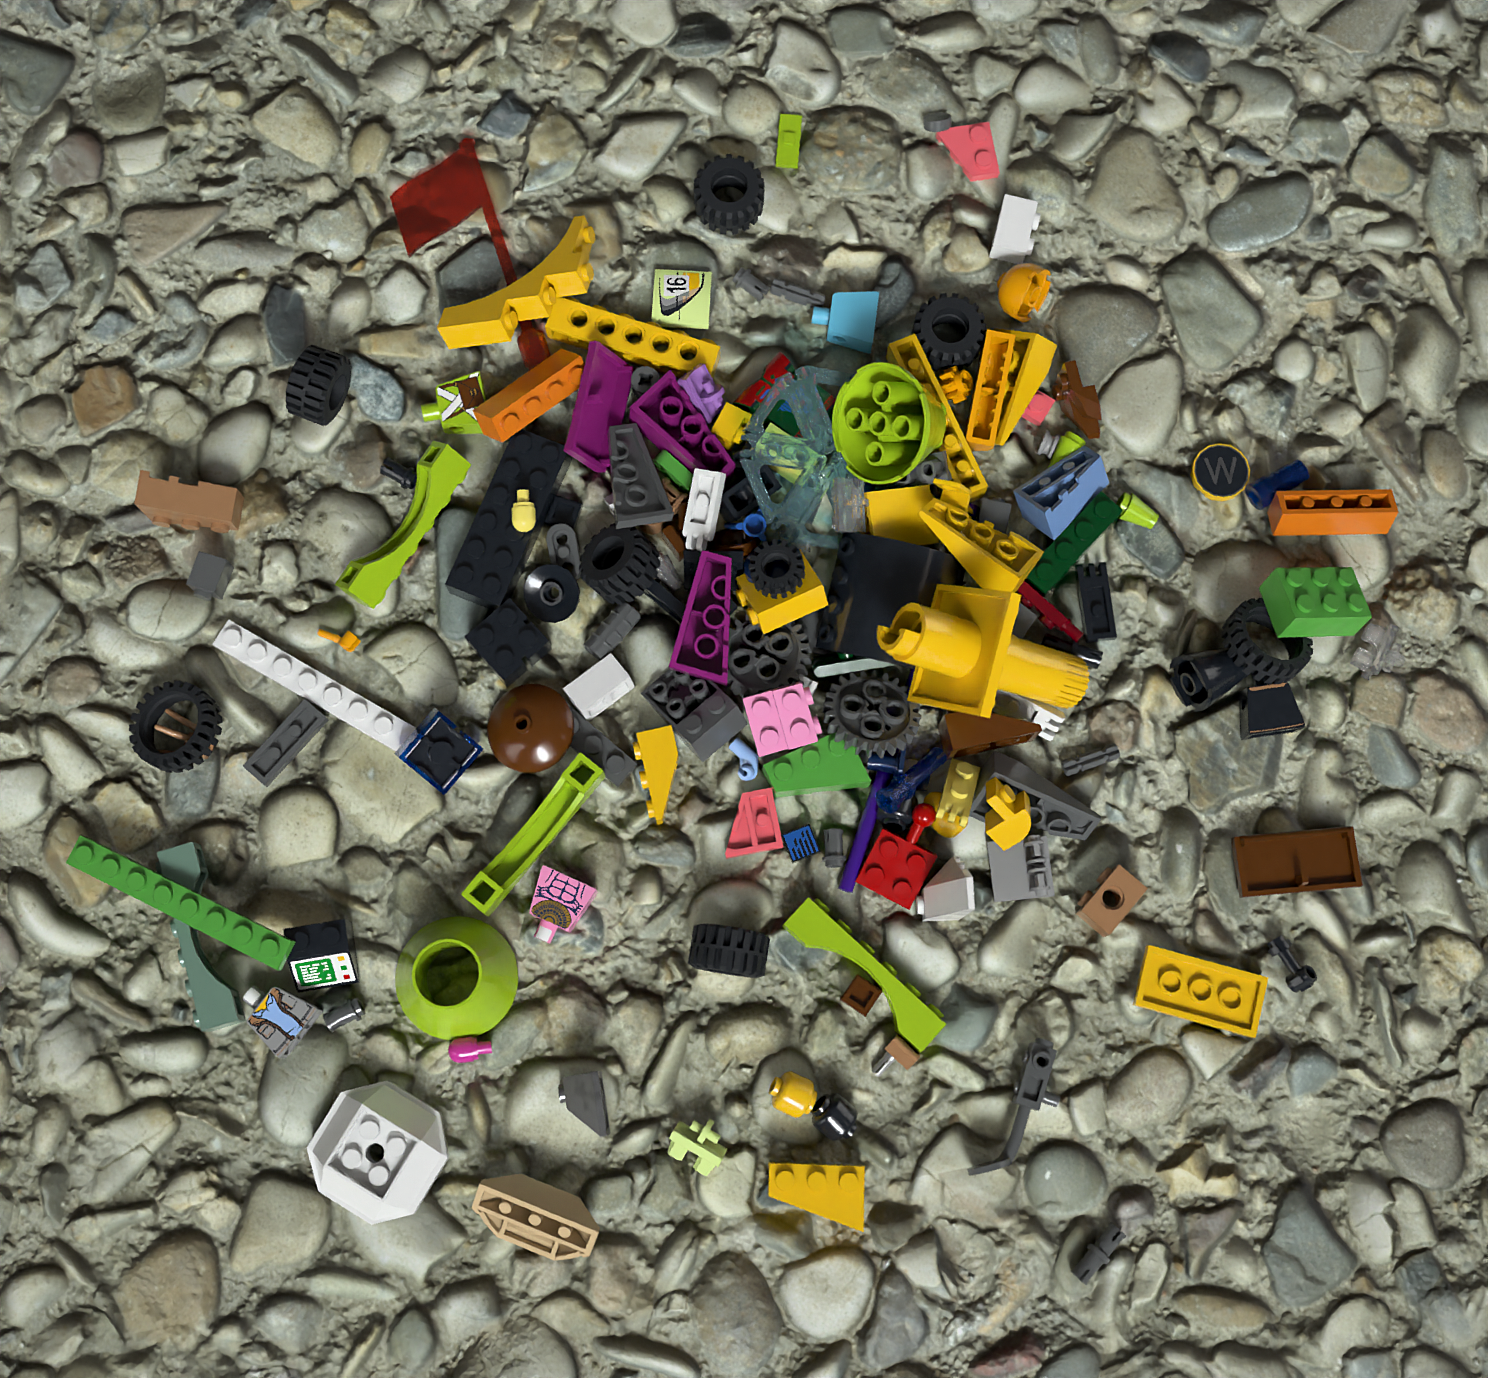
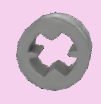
M1046 430L1037 454L1041 455L1044 453L1048 459H1051L1060 435L1052 436L1050 431Z

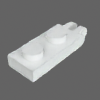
M695 468L683 526V536L687 537L686 549L694 550L696 547L697 551L706 550L707 542L713 540L726 474Z

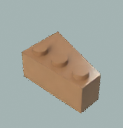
M140 470L134 504L152 521V524L160 527H170L171 524H179L189 530H199L200 527H208L218 533H228L229 530L239 531L244 496L237 488L201 481L198 482V485L178 483L179 477L169 476V481L152 478L150 471Z

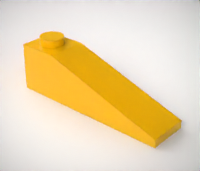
M994 328L993 331L1016 335L995 439V445L1003 446L1048 374L1057 344L1037 333Z
M933 498L918 514L983 589L1015 593L1044 553V551L1021 535L1012 531L1008 535L993 529V523L987 520L984 523L972 520L966 511L936 498Z

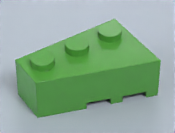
M836 733L829 734L818 739V742L805 745L764 764L762 768L769 787H772L775 798L858 787L866 788L871 784V779L859 755H855V747L851 746L845 750L844 740L834 741Z

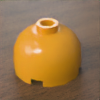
M1020 263L1010 268L1007 272L1002 273L997 282L998 300L1002 310L1022 323L1028 322L1031 317L1027 315L1033 307L1038 312L1047 297L1051 282L1046 280L1047 275L1051 276L1050 271L1033 263Z

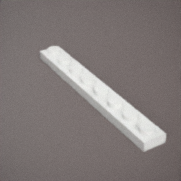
M229 619L212 644L219 650L400 755L406 750L407 746H410L414 738L418 739L423 733L421 730Z

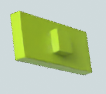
M780 113L775 167L798 169L802 115Z

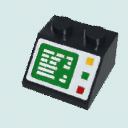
M340 919L283 929L284 936L295 941L287 962L297 993L360 983L352 921Z

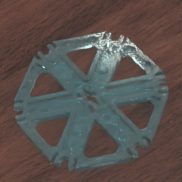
M806 365L795 370L797 381L788 372L778 377L742 430L751 432L741 436V440L750 442L751 450L744 449L740 451V455L746 457L741 459L740 462L766 523H772V530H776L781 524H784L786 526V533L782 538L789 539L793 537L790 543L839 550V543L843 532L860 534L854 497L861 495L855 479H860L848 471L845 467L847 463L841 452L836 451L833 441L832 423L816 384L824 383L842 387L855 374ZM779 399L786 400L789 403L803 438L769 433L764 430V420ZM833 452L831 460L834 463H831L824 467L826 465L825 462L827 461L825 455ZM763 465L802 470L780 504L773 503L767 493L760 476V468ZM897 481L885 484L889 489L901 488ZM825 493L840 525V532L837 536L810 533L805 527L806 522Z

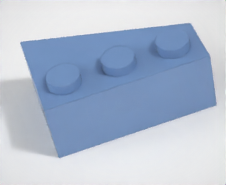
M1084 445L1019 486L1013 492L1022 518L1055 540L1109 484V480L1101 456Z

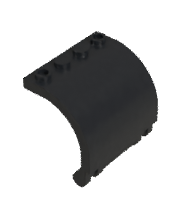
M843 532L827 596L828 605L824 609L815 647L915 670L916 666L897 661L880 648L877 641L878 625L890 628L898 611L909 603H917L931 608L937 584L965 587L966 582L963 581L965 568L953 555L890 538Z

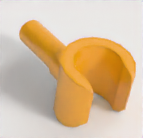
M319 629L317 633L318 636L339 644L348 652L354 651L361 642L357 636L348 630L342 637L323 629Z

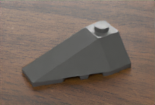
M995 750L979 772L969 813L970 817L985 823V813L993 809L986 802V782L997 777L1003 785L1007 784L1010 786L1015 795L1025 790L1030 799L1031 828L1046 830L1050 835L1086 840L1101 821L1099 814L1023 763Z

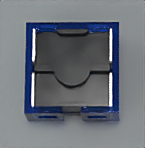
M433 708L394 754L445 795L483 751V748L463 731L457 733L454 730L457 726L439 710Z

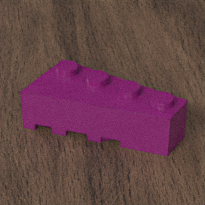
M671 370L630 406L629 422L631 424L637 423L640 432L660 450L664 449L669 452L693 475L695 468L722 472L726 474L724 486L733 478L735 463L716 435L711 433L701 413L696 411L690 402V397L684 389H681Z

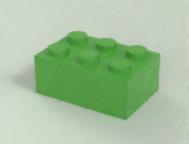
M1352 567L1275 568L1259 586L1277 638L1354 636L1372 618Z

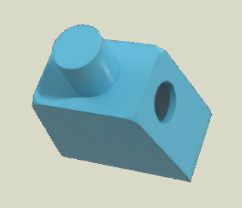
M879 292L833 293L831 308L814 306L812 324L828 325V342L871 354Z

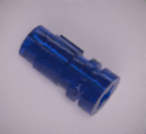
M1298 459L1290 464H1286L1270 473L1269 476H1262L1246 485L1245 493L1247 498L1257 510H1262L1272 503L1276 491H1291L1308 480V469Z

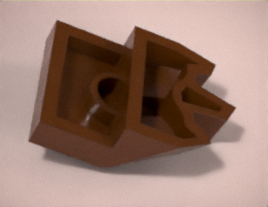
M1076 361L1064 362L1052 385L1053 398L1055 402L1059 401L1061 411L1088 439L1100 438L1098 420H1102L1095 385L1083 387Z

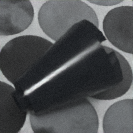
M1230 648L1186 653L1173 658L1170 663V669L1174 668L1175 676L1171 677L1170 680L1182 704L1186 707L1192 705L1195 708L1193 710L1195 712L1205 710L1248 676L1243 672L1245 668L1243 665L1237 667L1234 664L1236 657L1230 658L1227 651Z

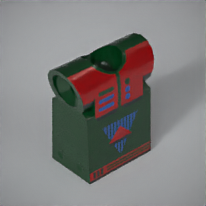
M778 352L763 369L761 378L747 386L732 405L752 414V420L759 422L765 428L772 423L809 448L831 424L836 398L800 371L795 370L788 358L783 353Z

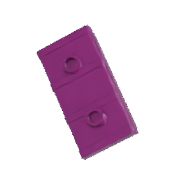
M590 341L564 452L595 472H606L607 467H610L608 429L609 426L623 424L631 389V377L635 369L600 342Z

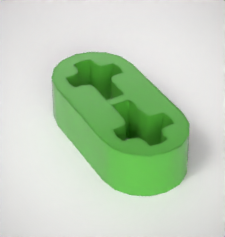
M662 449L652 459L653 464L683 493L686 492L690 495L693 474L669 452Z

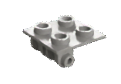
M1028 836V838H1024L1005 851L994 841L986 842L994 902L1055 896L1047 836Z

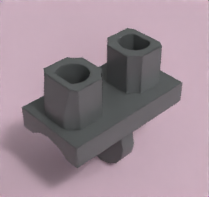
M946 451L929 454L908 475L898 480L897 484L901 488L934 484V478L947 481L952 480L947 466Z

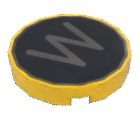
M1218 443L1209 445L1198 453L1191 464L1190 476L1193 486L1198 491L1200 490L1206 498L1222 502L1235 498L1244 490L1249 482L1250 467L1240 450L1231 445Z

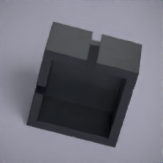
M510 598L464 637L468 645L507 688L528 671L521 660L524 656H526L528 663L533 666L552 650L549 640L532 622L529 623L527 616Z

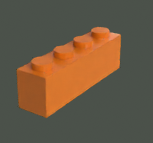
M561 348L472 410L483 434L503 443L579 389L581 375L585 366L581 355Z
M1392 489L1276 491L1267 515L1273 536L1387 534L1399 512Z

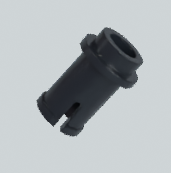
M390 457L384 460L383 463L392 467L393 470H389L381 465L380 473L400 483L403 489H413L416 486L417 473L415 468H407Z

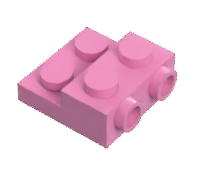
M799 681L742 698L759 757L818 742L817 734L822 733L818 717H811L808 705H812L814 702L809 686L803 688L802 683Z

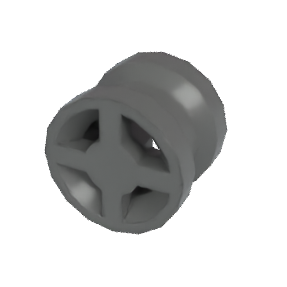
M642 366L633 372L631 384L636 398L639 399L660 379L658 372L654 368Z

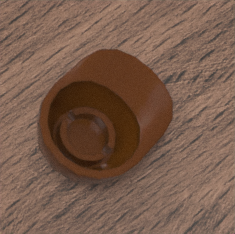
M724 529L715 532L713 540L707 542L705 551H744L743 560H745L748 554L760 545V540L758 537L748 536L743 529Z

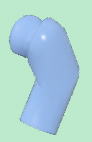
M737 737L728 748L740 758L739 777L744 781H750L758 773V754Z

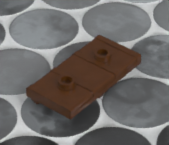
M1353 826L1243 835L1231 838L1240 898L1363 886Z

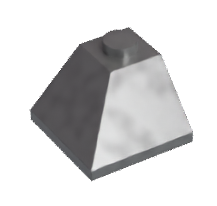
M602 1071L562 1077L563 1084L558 1085L560 1103H566L567 1110L600 1137L610 1135Z

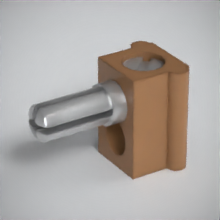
M897 1033L885 1046L887 1052L872 1068V1072L874 1074L887 1059L889 1060L875 1074L877 1077H880L896 1060L908 1071L920 1058V1054Z

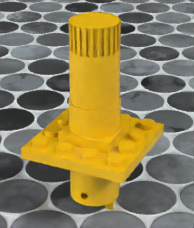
M937 584L931 608L917 603L906 604L895 615L890 628L880 625L877 628V641L881 649L885 650L886 653L897 661L916 666L907 701L990 718L997 690L1007 691L1060 708L1074 707L1073 705H1077L1078 701L1082 700V696L1086 693L1089 682V668L1086 666L1087 663L1080 657L1013 635L1012 630L1019 611L1021 595L1009 591Z

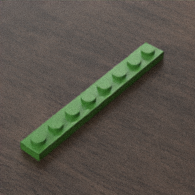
M79 836L66 861L67 864L276 970H282L295 944V941L86 836Z

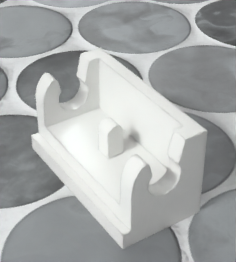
M610 653L564 687L563 690L584 719L589 722L635 686L629 674Z

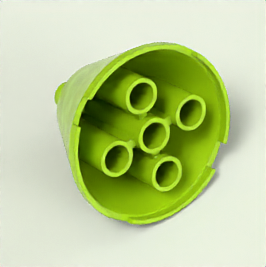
M876 362L856 370L858 373L841 387L833 408L832 434L836 451L841 452L847 463L845 467L849 472L867 483L889 484L904 478L933 450L941 447L946 429V407L943 403L938 402L903 367L893 363Z

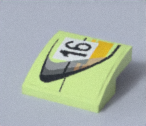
M655 269L652 322L659 324L661 327L709 329L712 272Z

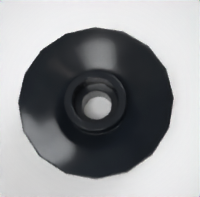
M546 564L536 568L528 575L524 584V600L527 608L536 618L544 622L557 623L568 619L576 611L580 602V588L576 578L568 569L560 565ZM553 587L559 590L557 598L552 595Z

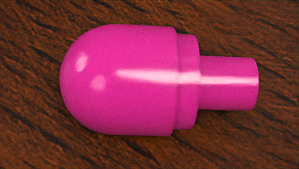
M472 1037L454 1039L448 1047V1055L456 1063L474 1062V1060L479 1059L478 1055L492 1053L491 1041L477 1042V1038Z

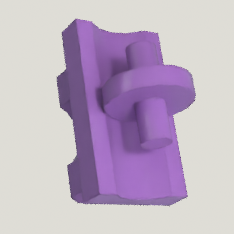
M704 363L698 364L690 372H686L678 379L677 383L682 390L684 389L687 392L692 405L698 413H701L706 424L712 422L713 418L725 406L722 398L725 392L721 384L715 385Z

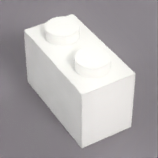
M1005 194L991 246L990 258L1020 264L1023 263L1025 255L1031 256L1035 239L1030 238L1031 230H1037L1041 215L1036 213L1037 201Z

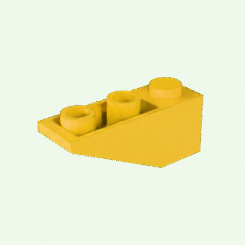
M672 725L636 733L638 741L632 743L636 760L642 759L644 770L639 771L642 788H649L651 796L650 800H646L649 818H656L657 825L663 824L679 761Z

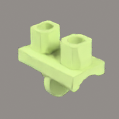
M709 1118L705 1126L695 1120L691 1126L679 1121L669 1137L671 1142L667 1153L673 1158L682 1161L688 1150L699 1156L693 1168L695 1171L707 1176L715 1166L719 1167L728 1149L717 1143L721 1136L710 1130L715 1121Z

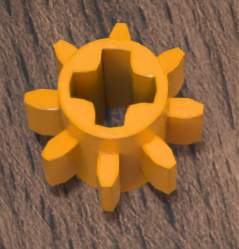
M955 365L945 369L944 373L940 374L939 377L941 379L938 382L947 400L952 399L953 403L957 404L965 401L966 397L971 395L973 379L967 370L958 371Z

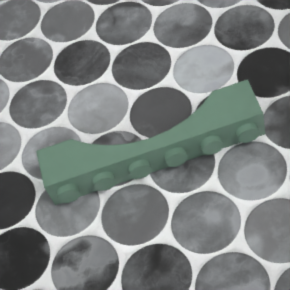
M192 841L157 852L159 861L156 862V870L158 873L201 894L202 887L208 876V870L200 844ZM173 918L170 921V926L174 937L179 939L181 949L177 952L181 966L186 968L188 979L185 980V987L189 997H193L196 1009H193L192 1015L195 1025L200 1027L201 1031L212 1032L246 1021L239 992L227 984L211 966L199 940L198 930Z

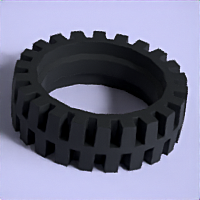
M1263 598L1245 600L1231 613L1223 624L1222 629L1224 630L1221 632V637L1225 639L1222 642L1224 648H1230L1227 651L1230 658L1236 657L1234 664L1237 667L1243 665L1245 667L1243 672L1247 675L1251 672L1254 673L1253 678L1258 681L1264 678V683L1271 684L1274 681L1275 685L1289 682L1312 658L1313 648L1311 646L1313 641L1307 637L1280 638L1286 647L1289 660H1281L1268 655L1252 641L1246 629V622L1260 624L1276 634Z
M174 680V683L170 681L164 682L163 688L158 685L152 688L154 695L147 692L143 696L146 700L145 704L138 702L136 708L140 711L138 714L132 713L131 720L136 723L129 725V731L133 733V735L129 736V740L134 745L132 746L134 752L148 764L165 772L181 773L183 769L187 771L193 769V763L197 765L203 763L202 755L204 754L209 757L213 752L209 749V746H217L219 740L214 736L221 735L222 728L217 725L223 723L222 716L218 714L221 710L208 693L186 681L184 683L180 680ZM185 700L192 701L198 709V723L194 734L184 746L176 751L166 754L160 753L154 744V726L165 710L175 703Z

